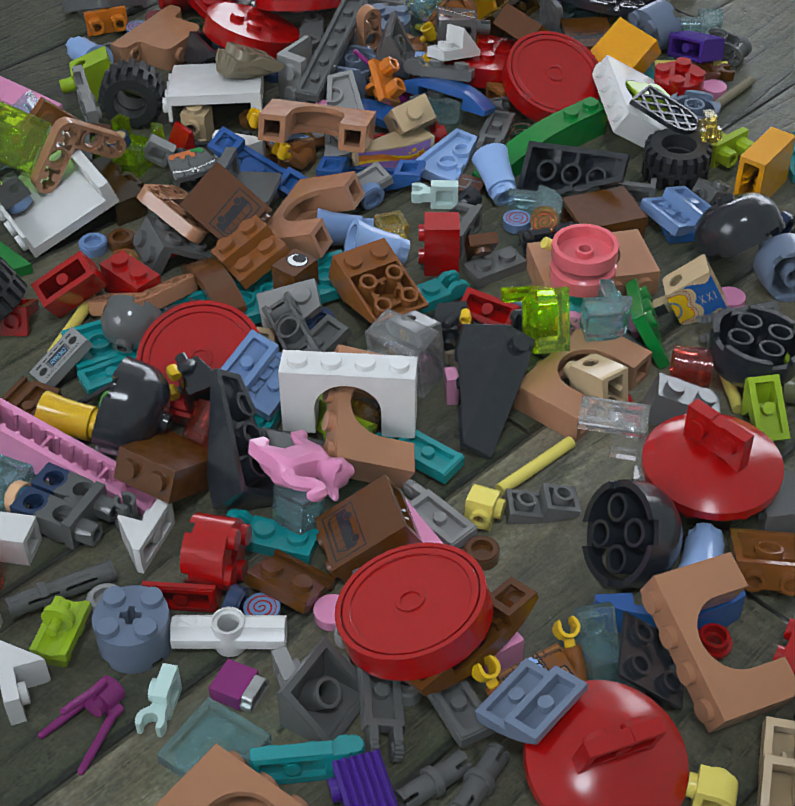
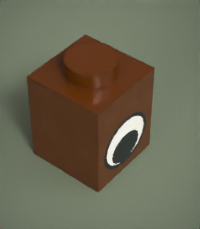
M296 248L271 265L273 289L315 278L317 284L319 283L318 259Z

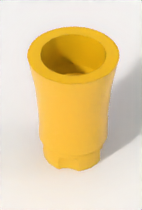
M47 390L38 402L35 417L73 438L91 441L99 408L65 398Z

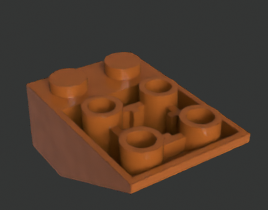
M385 238L332 256L329 280L342 300L375 327L388 323L392 319L408 312L420 311L429 306Z

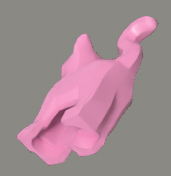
M305 430L291 432L290 437L295 445L285 449L270 446V440L264 436L250 439L248 454L260 463L261 469L264 470L276 485L287 489L291 488L307 492L306 498L312 502H320L327 495L333 501H338L339 489L347 485L349 478L355 473L353 465L343 457H330L322 446L308 440V433Z

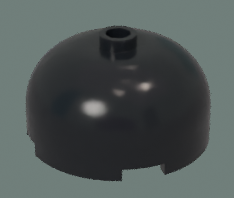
M730 192L716 198L717 204L708 208L699 217L694 229V240L700 255L705 254L708 262L713 260V255L719 254L720 257L726 258L768 240L767 237L770 236V231L775 229L776 233L781 232L785 229L786 225L778 206L768 196L756 192H746L733 196V193Z
M749 305L747 310L733 311L728 307L720 311L713 321L707 342L708 356L712 366L726 381L743 389L746 378L779 374L781 387L784 386L785 383L795 377V321L778 311L756 305ZM788 353L790 359L789 362L786 364L784 363L786 354Z
M130 356L122 360L113 374V379L118 381L112 384L107 397L103 396L92 433L91 443L96 445L94 450L116 459L119 446L134 441L148 440L161 432L166 433L172 420V414H169L171 390L168 380L157 367Z
M621 479L604 483L591 497L583 518V522H588L587 546H582L590 572L601 584L621 589H641L653 576L672 570L681 551L683 529L681 518L674 502L663 490L648 482ZM607 548L609 549L606 556V563L608 569L614 574H628L630 575L629 577H617L605 568L602 557Z

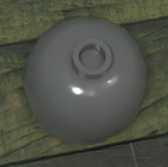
M110 296L101 316L102 331L106 338L114 344L113 347L119 352L127 354L132 351L137 352L146 330L163 313L147 301L144 302L143 306L133 303L135 298L133 296Z

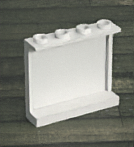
M216 63L174 65L172 73L168 74L169 81H167V89H165V97L163 98V111L168 113L169 122L174 120L176 106L251 103V108L253 107L260 111L263 109V76L248 79L226 78L216 70Z
M75 148L59 185L51 193L43 194L31 183L30 177L34 167L20 175L19 179L32 193L30 195L32 202L27 209L16 214L8 213L0 203V220L22 250L26 251L29 249L36 258L120 201L108 181L82 151ZM61 150L50 155V161L59 159L62 153ZM47 177L46 179H41L40 182L42 183L43 180H48L49 177Z

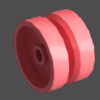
M574 224L560 229L554 235L551 245L552 260L549 277L552 285L560 292L573 297L589 298L607 293L614 286L616 278V262L619 252L617 237L609 230L592 224Z

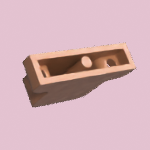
M168 5L110 44L114 58L113 63L115 62L118 65L121 59L129 62V59L133 58L138 63L143 60L148 65L163 70H173L174 65H181L186 61L184 55L190 31L200 32L199 25L185 21L182 18L180 7Z

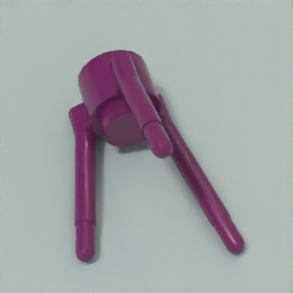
M108 675L102 676L91 688L60 709L61 715L38 733V738H45L85 707L96 717H100L103 714L108 715L77 770L78 775H84L114 721L124 712V708L120 704L125 698L124 689L114 678Z

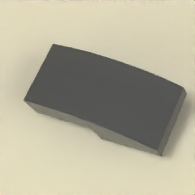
M543 483L539 492L506 488L502 497L506 500L505 516L507 523H550L575 518L581 513L575 486Z

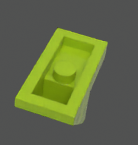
M779 374L746 378L741 416L749 415L751 424L764 432L773 442L791 439Z

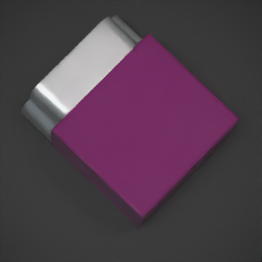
M228 658L208 688L210 699L239 711L243 710L252 714L269 688L270 683L266 678L259 676L258 670Z

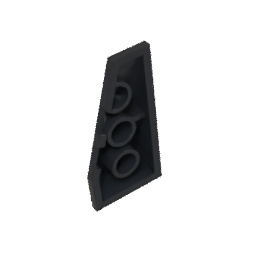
M464 324L461 326L454 351L455 362H458L459 377L456 379V387L460 389L461 407L458 409L460 446L487 460L492 457L529 365L535 340L510 325Z

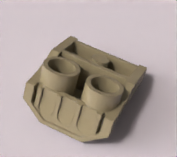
M227 41L225 49L218 48L215 57L216 70L226 78L248 79L283 71L284 68L283 63H280L265 51Z

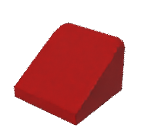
M175 122L168 141L176 145L175 150L177 148H184L186 151L194 149L193 131L182 123Z

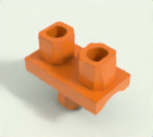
M125 5L83 12L88 37L125 31L127 28L128 18Z
M390 56L381 61L372 58L368 61L372 76L369 77L370 83L365 86L366 94L374 96L376 101L390 102L392 106L396 107L401 103L399 96L406 91L402 79L393 78L392 75L400 68L398 60Z

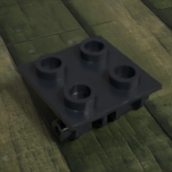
M627 611L623 612L617 676L645 691V695L654 700L660 707L663 708L669 704L681 711L683 709L684 685L678 679L676 665L669 651L660 641L659 630Z

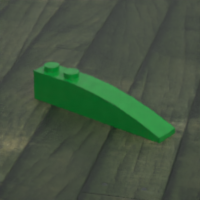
M590 96L549 115L510 140L505 146L508 148L513 176L516 177L521 174L529 141L579 147L606 133L607 114L603 104ZM477 169L472 172L473 177L481 178Z

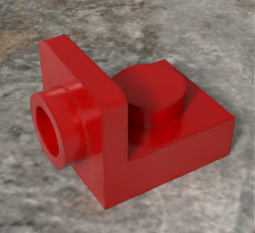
M22 298L16 308L0 322V335H29V317L39 311L38 299Z

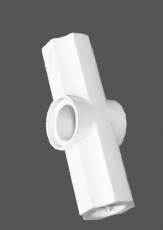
M234 607L221 608L213 615H174L170 625L171 648L216 649L222 656L234 657L243 653L245 649H277L283 646L287 647V615H244L241 610Z

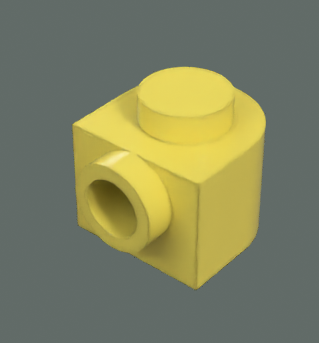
M474 484L466 498L464 517L475 524L478 529L490 532L495 519L501 520L505 511L506 500L501 499L502 491Z
M703 764L700 765L698 773L689 771L685 796L691 798L690 806H736L738 780L729 771L721 767H710Z

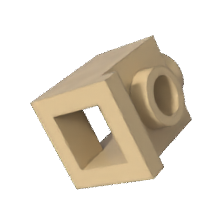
M186 105L180 113L181 123L193 131L194 139L200 142L209 141L215 132L212 106Z

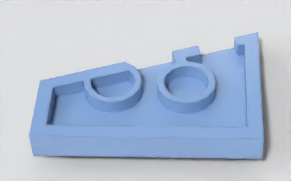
M458 128L453 130L416 159L426 161L421 177L430 181L458 180L475 151L478 136Z

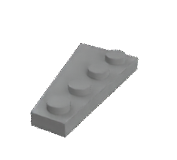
M352 69L328 75L327 105L364 110ZM325 134L324 156L348 157L349 160L352 159V152L338 150V137Z

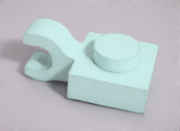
M431 180V187L420 182L412 183L411 202H431V209H452L458 203V180Z
M163 663L158 677L152 678L148 689V700L152 704L137 713L135 717L137 734H142L145 725L150 722H156L157 737H163L166 733L167 720L172 719L182 691L178 665Z

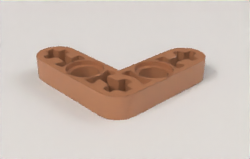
M365 4L361 6L356 16L357 45L372 48L376 55L378 43L382 35L381 12L372 5ZM406 33L410 42H412L416 38L411 34ZM373 34L371 42L366 44L367 37Z
M70 117L59 118L53 124L30 177L31 183L39 192L43 194L51 193L59 185L75 148L115 159L125 152V140L113 130ZM69 128L71 129L70 132H65L64 134H62L63 130H69ZM94 132L96 135L95 139L91 143H84L85 136ZM105 140L107 143L114 144L116 142L115 146L111 145L110 147H108L103 142ZM61 150L60 158L50 161L51 153ZM47 177H49L48 180H43L42 183L40 182L41 179H46Z
M144 184L137 195L138 200L185 238L196 244H201L208 234V229L178 205L189 193L175 185Z
M188 273L175 276L142 293H105L87 299L86 302L91 316H102L108 298L114 295L135 297L133 303L143 306L144 302L147 301L161 309L197 291L198 284L196 283L195 276Z

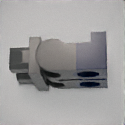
M50 462L31 481V486H27L9 506L11 513L36 516L40 533L55 542H65V546L73 550L80 543L95 546L103 533L102 524L97 523L100 518L108 522H114L117 518L113 497L107 495L105 484L98 481L94 483L86 477ZM47 478L49 480V485L45 483V480ZM27 501H28V503H29V508H28V509H27L26 507H24V505H25V503H26Z

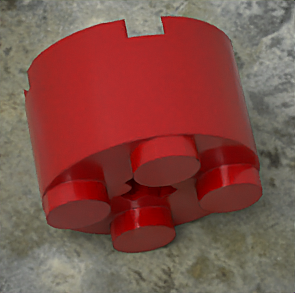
M679 57L676 61L658 63L655 67L654 82L665 90L670 97L677 93V96L684 95L686 90L703 91L706 72L697 65L692 64L689 58Z
M200 512L195 513L189 521L195 523L192 533L185 532L181 546L180 571L183 574H188V578L183 581L190 584L216 585L220 590L228 591L234 583L244 581L246 578L248 560H244L245 548L251 541L252 526L244 524L241 518Z

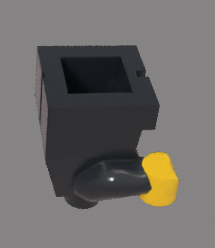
M467 301L437 303L435 320L439 321L442 326L444 350H454L461 326L474 323Z
M185 352L178 354L175 357L177 365L171 364L166 367L169 379L173 382L178 381L179 384L178 387L175 384H169L171 401H175L184 395V405L189 412L210 403L212 369L198 356L189 359Z

